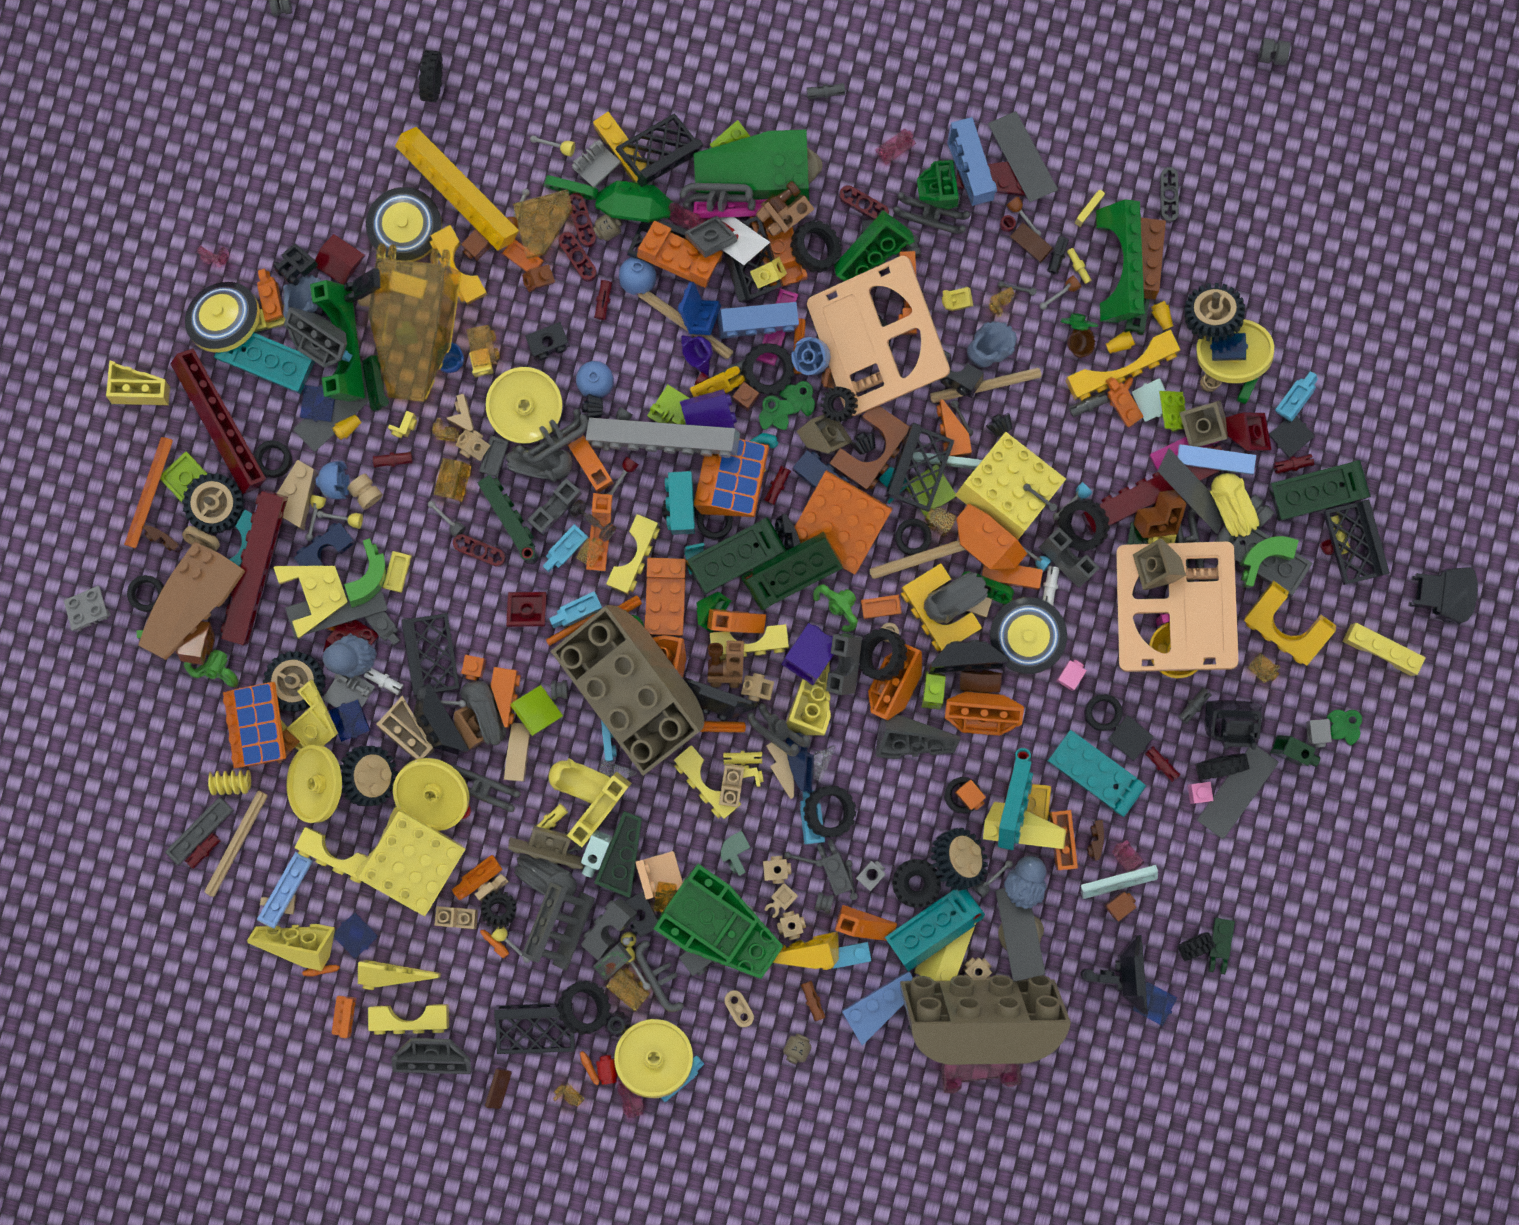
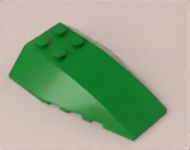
M807 129L766 131L694 153L695 183L746 184L751 187L754 200L768 199L771 196H778L787 190L786 185L793 181L801 191L799 195H804L809 201ZM695 190L696 192H700V193H704V194H709V193H710V191H699V190ZM727 191L728 194L745 195V192L741 191ZM792 195L785 202L787 206H789L793 201H795V199L799 195H797L796 197Z
M697 864L685 878L653 928L687 952L762 979L783 948V945L735 890L700 864Z

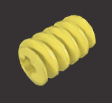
M234 770L231 771L230 776H228L227 771L223 772V776H220L219 771H216L215 776H212L210 771L208 779L210 793L216 795L218 792L220 795H224L226 791L228 795H231L234 791L235 794H240V792L247 794L251 788L250 770H247L246 775H243L242 770H239L238 776L235 775Z

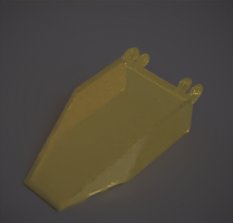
M380 243L376 251L375 268L380 270L381 288L371 293L368 316L389 398L425 402L435 382L434 378L443 365L442 361L451 348L461 272L450 267V252L448 250H443L442 264H438V249H432L431 263L395 260L397 247L393 244L389 247V259H385L386 246Z

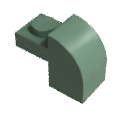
M742 831L730 836L721 848L722 861L725 862L730 859L731 863H729L733 874L738 873L739 876L746 873L737 855L751 848Z

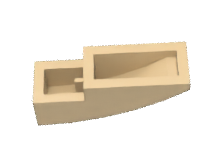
M513 723L511 725L504 780L525 782L530 732L523 723Z
M771 742L766 747L776 763L771 765L770 768L789 798L792 799L794 798V780L787 753Z

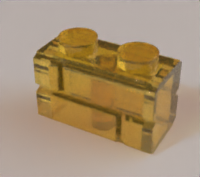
M938 506L935 509H930L925 520L932 531H937V534L945 537L954 525L956 516L950 512L946 513L945 509Z
M620 968L605 987L636 1012L651 992L643 988L641 981L638 982L633 978L635 974L631 970Z

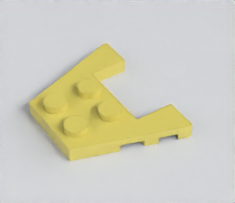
M335 566L273 567L279 584L295 579L300 580L311 615L292 621L298 638L304 636V634L348 603Z
M311 679L297 691L309 704L310 708L288 727L281 720L282 732L287 729L300 741L296 746L297 750L308 745L324 746L338 734L319 691Z

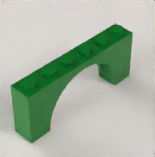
M1124 199L1096 210L1097 229L1112 230L1119 238L1123 250L1121 278L1110 297L1100 303V322L1118 323L1145 314L1140 201Z
M328 280L310 284L312 303L321 307L330 318L332 324L346 333L347 345L345 350L352 355L349 362L343 360L338 362L336 371L332 376L322 378L324 397L347 402L364 399L365 393L353 302L345 301V296L352 293V291H346L344 285Z

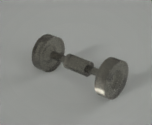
M581 499L577 500L572 505L569 515L576 518L582 514L586 521L602 530L599 534V538L602 541L609 540L614 534L616 526L609 523L603 527L599 524V520L590 513L587 514L583 511L586 503Z

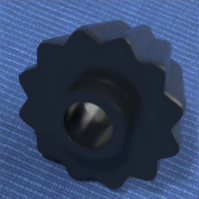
M590 394L587 395L586 401L582 403V412L585 413L588 420L589 418H600L603 412V400Z
M999 413L991 418L992 421L986 425L996 437L1012 430L1009 413L1003 415Z
M864 431L855 435V439L850 442V445L860 455L872 451L876 448L874 432L865 433Z
M617 1010L614 1013L610 1012V1017L604 1025L606 1027L605 1031L610 1036L617 1038L620 1035L622 1036L631 1024L628 1021L629 1017L625 1016L624 1012L619 1013ZM614 1021H620L621 1026L616 1028L613 1024Z

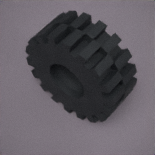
M911 859L903 862L894 872L892 880L893 891L898 900L914 908L925 907L933 903L941 890L940 875L937 876L935 873L938 870L933 868V865L928 861L921 859ZM913 876H920L924 880V887L919 891H914L909 886V880Z

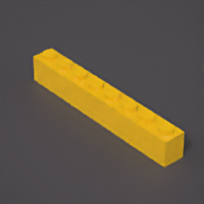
M417 127L401 133L395 147L497 251L513 243L519 230Z

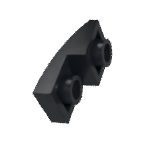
M782 514L776 518L775 530L778 532L779 537H785V549L789 550L799 545L798 534L786 514Z

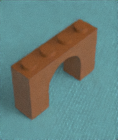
M881 406L866 411L862 421L878 431L884 438L885 451L882 456L872 462H862L840 448L829 463L836 472L846 477L865 492L869 488L873 490L878 482L877 476L880 473L884 474L888 469L889 465L887 462L890 458L895 459L900 451L898 447L902 442L904 443L909 429L908 425Z

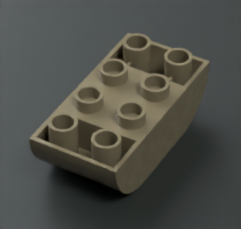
M606 605L551 650L553 656L643 776L703 729V712L693 691L644 626L625 610L614 605Z
M958 975L952 977L950 981H934L927 976H917L911 981H900L901 994L914 1041L923 1054L939 1063L963 1065L1027 1064L1035 1062L1053 1053L1063 1043L1070 1028L1071 1021L1055 979H1050L1045 975L1015 982L1010 977L1004 975L992 976L990 980H973L968 976Z

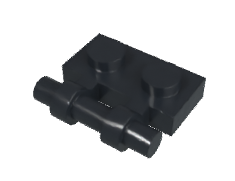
M296 243L281 254L284 260L280 263L278 261L273 263L275 271L280 276H284V279L294 286L299 284V279H297L299 274L305 277L318 266L317 262Z
M1084 968L1080 973L1081 978L1086 981L1119 984L1120 976L1115 975V972L1112 970L1100 969V973H1094L1092 970Z

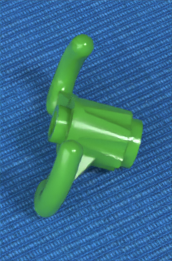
M824 584L818 585L813 592L814 601L820 600V593L825 595L830 600L829 610L831 613L839 616L844 615L850 624L844 625L842 631H854L858 623L851 610L856 601L854 593L849 589L836 593Z
M213 650L209 654L207 661L197 669L191 666L192 663L184 662L185 670L194 678H200L204 675L210 679L220 678L229 687L234 688L239 683L235 673L229 668H225L228 660L227 655L222 651Z

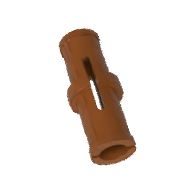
M812 980L801 984L807 1000L806 1005L811 1010L814 1022L826 1018L820 1004V996H817Z

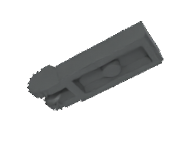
M830 839L828 840V845L833 853L832 856H827L822 843L817 844V849L834 894L837 896L854 889L841 853L838 852L834 840Z

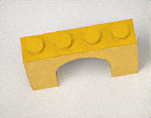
M941 563L901 588L902 593H900L906 603L909 602L913 607L911 612L916 619L919 618L923 623L921 628L926 635L930 634L933 639L931 644L937 652H941L947 644L954 641L962 642L982 629L972 612L949 625L936 623L927 616L924 610V601L928 594L951 581L950 576Z
M1273 580L1245 615L1244 621L1250 629H1256L1262 633L1261 635L1264 639L1276 643L1282 652L1291 654L1297 663H1303L1307 666L1334 634L1336 625L1323 615H1320L1312 626L1301 635L1290 636L1282 633L1275 625L1274 614L1288 597L1289 591Z

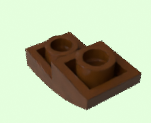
M1023 222L1010 236L1014 242L1040 263L1053 250L1045 240Z
M149 525L143 526L146 530L144 534L151 542L155 541L160 544L164 540L163 545L169 551L173 550L177 553L183 549L174 538L163 531Z
M983 670L982 672L961 671L960 690L973 692L1001 691L1002 673Z
M1103 820L1092 821L1093 825L1090 826L1092 836L1096 837V840L1089 842L1090 846H1087L1089 858L1092 857L1093 861L1100 859L1103 849Z

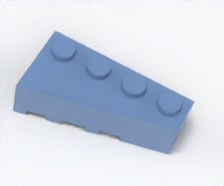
M973 117L951 122L947 144L971 205L974 206L993 201L997 187L996 183L992 181Z
M796 302L721 309L717 316L720 339L752 336L760 333L772 334L781 330L783 332H792L799 325Z
M906 971L842 1010L862 1046L904 1005L900 981H911L913 977L910 972Z

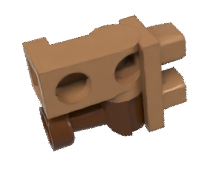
M793 181L786 185L787 190L778 196H771L761 203L762 207L755 214L761 222H764L769 217L773 220V223L766 228L772 236L780 232L785 233L814 210V207L804 195H799L801 191ZM792 195H793L794 197H796L797 195H799V196L795 199V201H793L789 206H787V204H786L785 202H786Z
M727 641L726 659H720L723 655V646L720 643H711L708 646V655L711 657L708 661V683L714 688H719L721 683H729L731 688H739L743 679L744 641Z

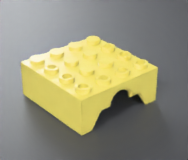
M1005 432L963 483L955 496L966 505L971 504L987 513L1019 540L1046 505L1031 492L1025 491L1023 489L1024 484H1030L1034 491L1049 501L1066 478Z
M395 807L380 841L368 855L367 859L358 867L355 875L357 879L419 914L426 916L464 853L465 848L462 844Z

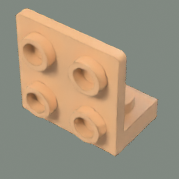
M673 851L636 861L646 899L676 891L683 883Z

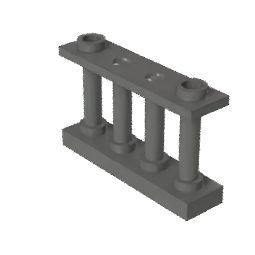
M550 882L522 956L537 963L540 962L541 957L554 960L553 965L567 971L595 898L583 892H580L578 898L566 894L568 889ZM563 901L575 905L571 916L559 912ZM556 920L568 923L564 934L552 931ZM549 938L561 941L557 952L545 949Z

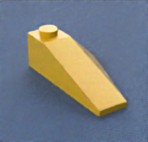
M838 932L813 936L812 940L805 943L802 940H798L787 948L786 945H783L773 963L813 969H831L839 960Z

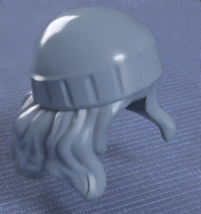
M306 275L305 277L298 278L299 284L296 286L293 284L283 286V316L285 319L289 307L315 314V311L320 307L312 303L310 284L320 282V278H315L314 275L309 277Z
M994 321L984 323L976 331L974 340L967 347L969 361L979 368H986L994 362L1003 361L1015 352L1016 333L1006 323Z
M350 633L325 649L323 662L332 673L353 678L371 671L377 653L367 640L357 638Z
M1029 855L1022 857L1018 860L1015 869L1009 871L1004 881L1005 892L1010 898L1011 903H1016V907L1021 906L1024 909H1031L1038 903H1042L1046 890L1044 879L1047 869L1045 863L1040 858Z

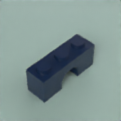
M340 522L338 524L334 523L326 529L328 532L324 535L316 536L311 541L312 544L307 548L304 546L299 549L294 559L300 566H326L321 559V552L324 548L332 546L342 554L352 547L356 541Z

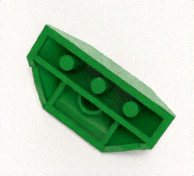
M953 160L934 161L931 167L926 169L917 178L919 200L937 208L951 209L958 207L959 197Z
M617 180L598 192L595 208L600 209L611 218L653 222L670 217L673 201L655 185L647 184L641 188L638 183Z

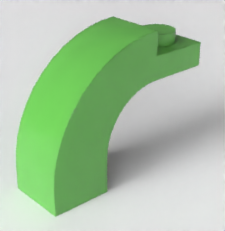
M1276 536L1265 539L1251 547L1240 563V566L1247 568V570L1244 569L1241 576L1242 586L1246 588L1254 586L1259 566L1265 558L1274 556L1289 561L1294 559L1299 540Z
M370 538L363 540L369 560L366 574L356 581L344 584L351 607L359 606L371 600L380 591L385 581L386 563L383 553L379 554L376 543L372 544Z

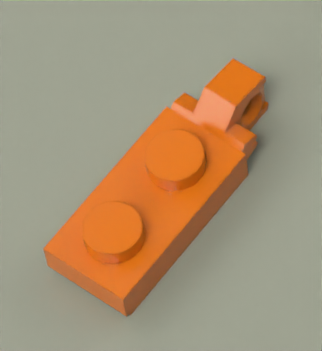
M265 268L258 270L260 281L257 282L265 321L271 322L284 317L278 283Z
M1108 378L1105 381L1110 388L1108 398L1125 426L1129 428L1144 416L1126 386L1122 382L1118 383L1116 378Z
M490 855L461 877L462 881L452 891L459 900H462L503 869L494 855Z

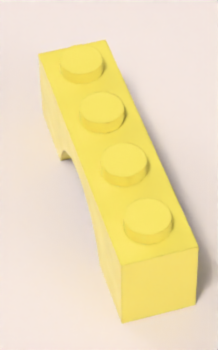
M636 515L629 531L637 542L636 555L630 563L624 566L613 567L606 583L608 587L629 595L630 591L633 592L637 585V581H635L637 574L641 575L645 566L643 560L645 556L649 557L653 548L650 544L653 539H657L660 532L657 522L641 515Z
M1358 623L1350 625L1342 641L1358 650L1374 654L1386 660L1394 668L1410 676L1418 675L1426 658Z
M786 624L767 626L765 634L760 640L755 643L744 644V657H747V653L754 652L755 656L766 655V651L774 650V654L784 653L785 649H789ZM730 632L710 633L711 643H720L723 646V655L720 659H726L727 641L737 640L732 637Z
M692 745L674 759L676 762L674 767L680 774L685 773L688 776L686 781L693 789L696 787L701 792L699 796L706 804L708 802L711 803L714 807L711 811L718 819L721 816L725 819L738 808L719 805L721 791L711 790L703 783L701 767L704 759Z
M616 772L567 836L583 847L632 783Z
M305 827L295 846V849L299 850L298 854L306 858L312 856L316 858V863L325 867L328 864L334 867V872L341 875L346 873L351 876L350 879L360 884L361 880L357 879L355 872L368 856L357 852L348 859H337L327 850L325 843L326 835Z
M449 1004L428 1005L422 1016L413 1021L399 1018L393 1012L391 1006L368 1007V1031H374L376 1035L386 1034V1031L392 1030L393 1034H405V1030H413L414 1034L425 1033V1030L431 1029L432 1033H444V1029L449 1028Z

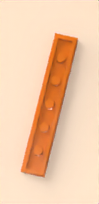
M161 437L124 543L125 546L137 547L173 442L172 439Z

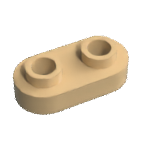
M188 526L182 533L184 540L191 545L195 541L214 551H217L220 547V543L215 536L209 535L195 526Z
M737 990L729 991L724 1001L734 1021L740 1027L750 1026L754 1020V1014L744 996ZM733 996L738 998V1002L735 1004L731 1002V997ZM743 1013L748 1015V1019L745 1021L740 1018Z

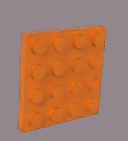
M826 470L798 519L795 529L800 543L824 532L840 558L843 568L855 575L893 508Z

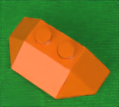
M968 504L956 518L960 545L989 570L1015 569L1028 554L1013 535L987 513L973 505Z
M904 644L907 647V660L904 661L903 665L905 666L902 670L900 669L899 674L893 676L891 680L879 681L874 679L868 690L871 713L887 721L906 708L922 676V651L907 644ZM892 653L885 657L880 669L889 663Z
M963 692L947 699L945 719L963 733L1000 736L1011 731L1016 726L1022 725L1024 706L1005 695Z

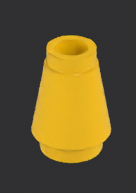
M1163 301L1151 306V313L1163 330L1173 326L1169 304L1167 305Z
M1123 331L1105 345L1109 354L1132 349L1131 346H1134L1135 343L1130 331Z
M354 414L335 423L332 430L340 440L347 439L361 424V421Z

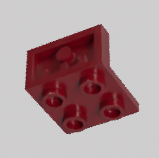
M355 619L339 624L326 639L323 652L335 641L350 633L357 638L367 640L371 646L379 635Z

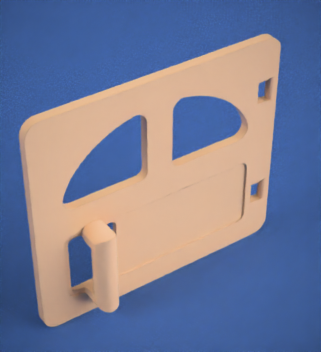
M899 256L808 299L807 307L818 337L827 344L830 350L829 368L831 369L835 384L838 387L850 389L858 400L855 402L858 408L854 409L857 412L852 414V416L859 415L940 380L950 373L947 358L912 263L908 257ZM889 267L891 273L881 277L879 271ZM876 286H882L896 291L909 303L912 313L883 327L870 294L871 289ZM836 291L838 297L829 300L827 295ZM918 328L921 333L920 355L913 371L906 378H902L891 352L889 340ZM871 365H878L879 372L857 382L851 381V374ZM884 382V386L859 397L856 395ZM840 397L842 404L845 407V400L842 397Z
M1167 543L1181 557L1186 576L1169 584V597L1166 599H1135L1132 595L1139 578L1133 554L1150 544L1119 546L1117 549V592L1120 668L1125 672L1227 670L1236 668L1239 659L1235 560L1232 543ZM1187 559H1218L1217 568H1187L1186 566ZM1219 579L1218 581L1187 582V580ZM1168 613L1170 615L1171 650L1168 653L1164 654L1154 650L1142 639L1133 620L1136 614ZM1215 658L1216 664L1203 665L1204 659ZM1142 660H1154V666H1142Z

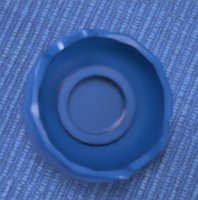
M447 342L437 348V358L435 361L442 372L454 373L463 366L464 354L458 344Z

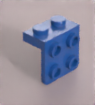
M689 282L684 290L682 302L678 306V312L681 314L689 334L711 335L721 304L720 301L702 300L695 283Z

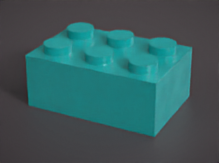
M668 472V478H665L666 492H669V497H666V509L670 511V516H666L667 528L671 530L672 535L695 534L692 472Z

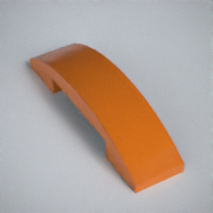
M593 493L587 570L606 571L613 495Z

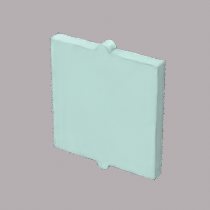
M1160 378L1148 384L1144 383L1142 387L1132 391L1145 422L1162 416L1159 391L1166 390Z

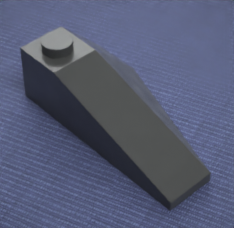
M895 715L888 721L883 718L881 719L878 727L875 755L881 758L901 759V756L904 755L919 757V754L930 753L931 755L955 753L960 736L904 716Z

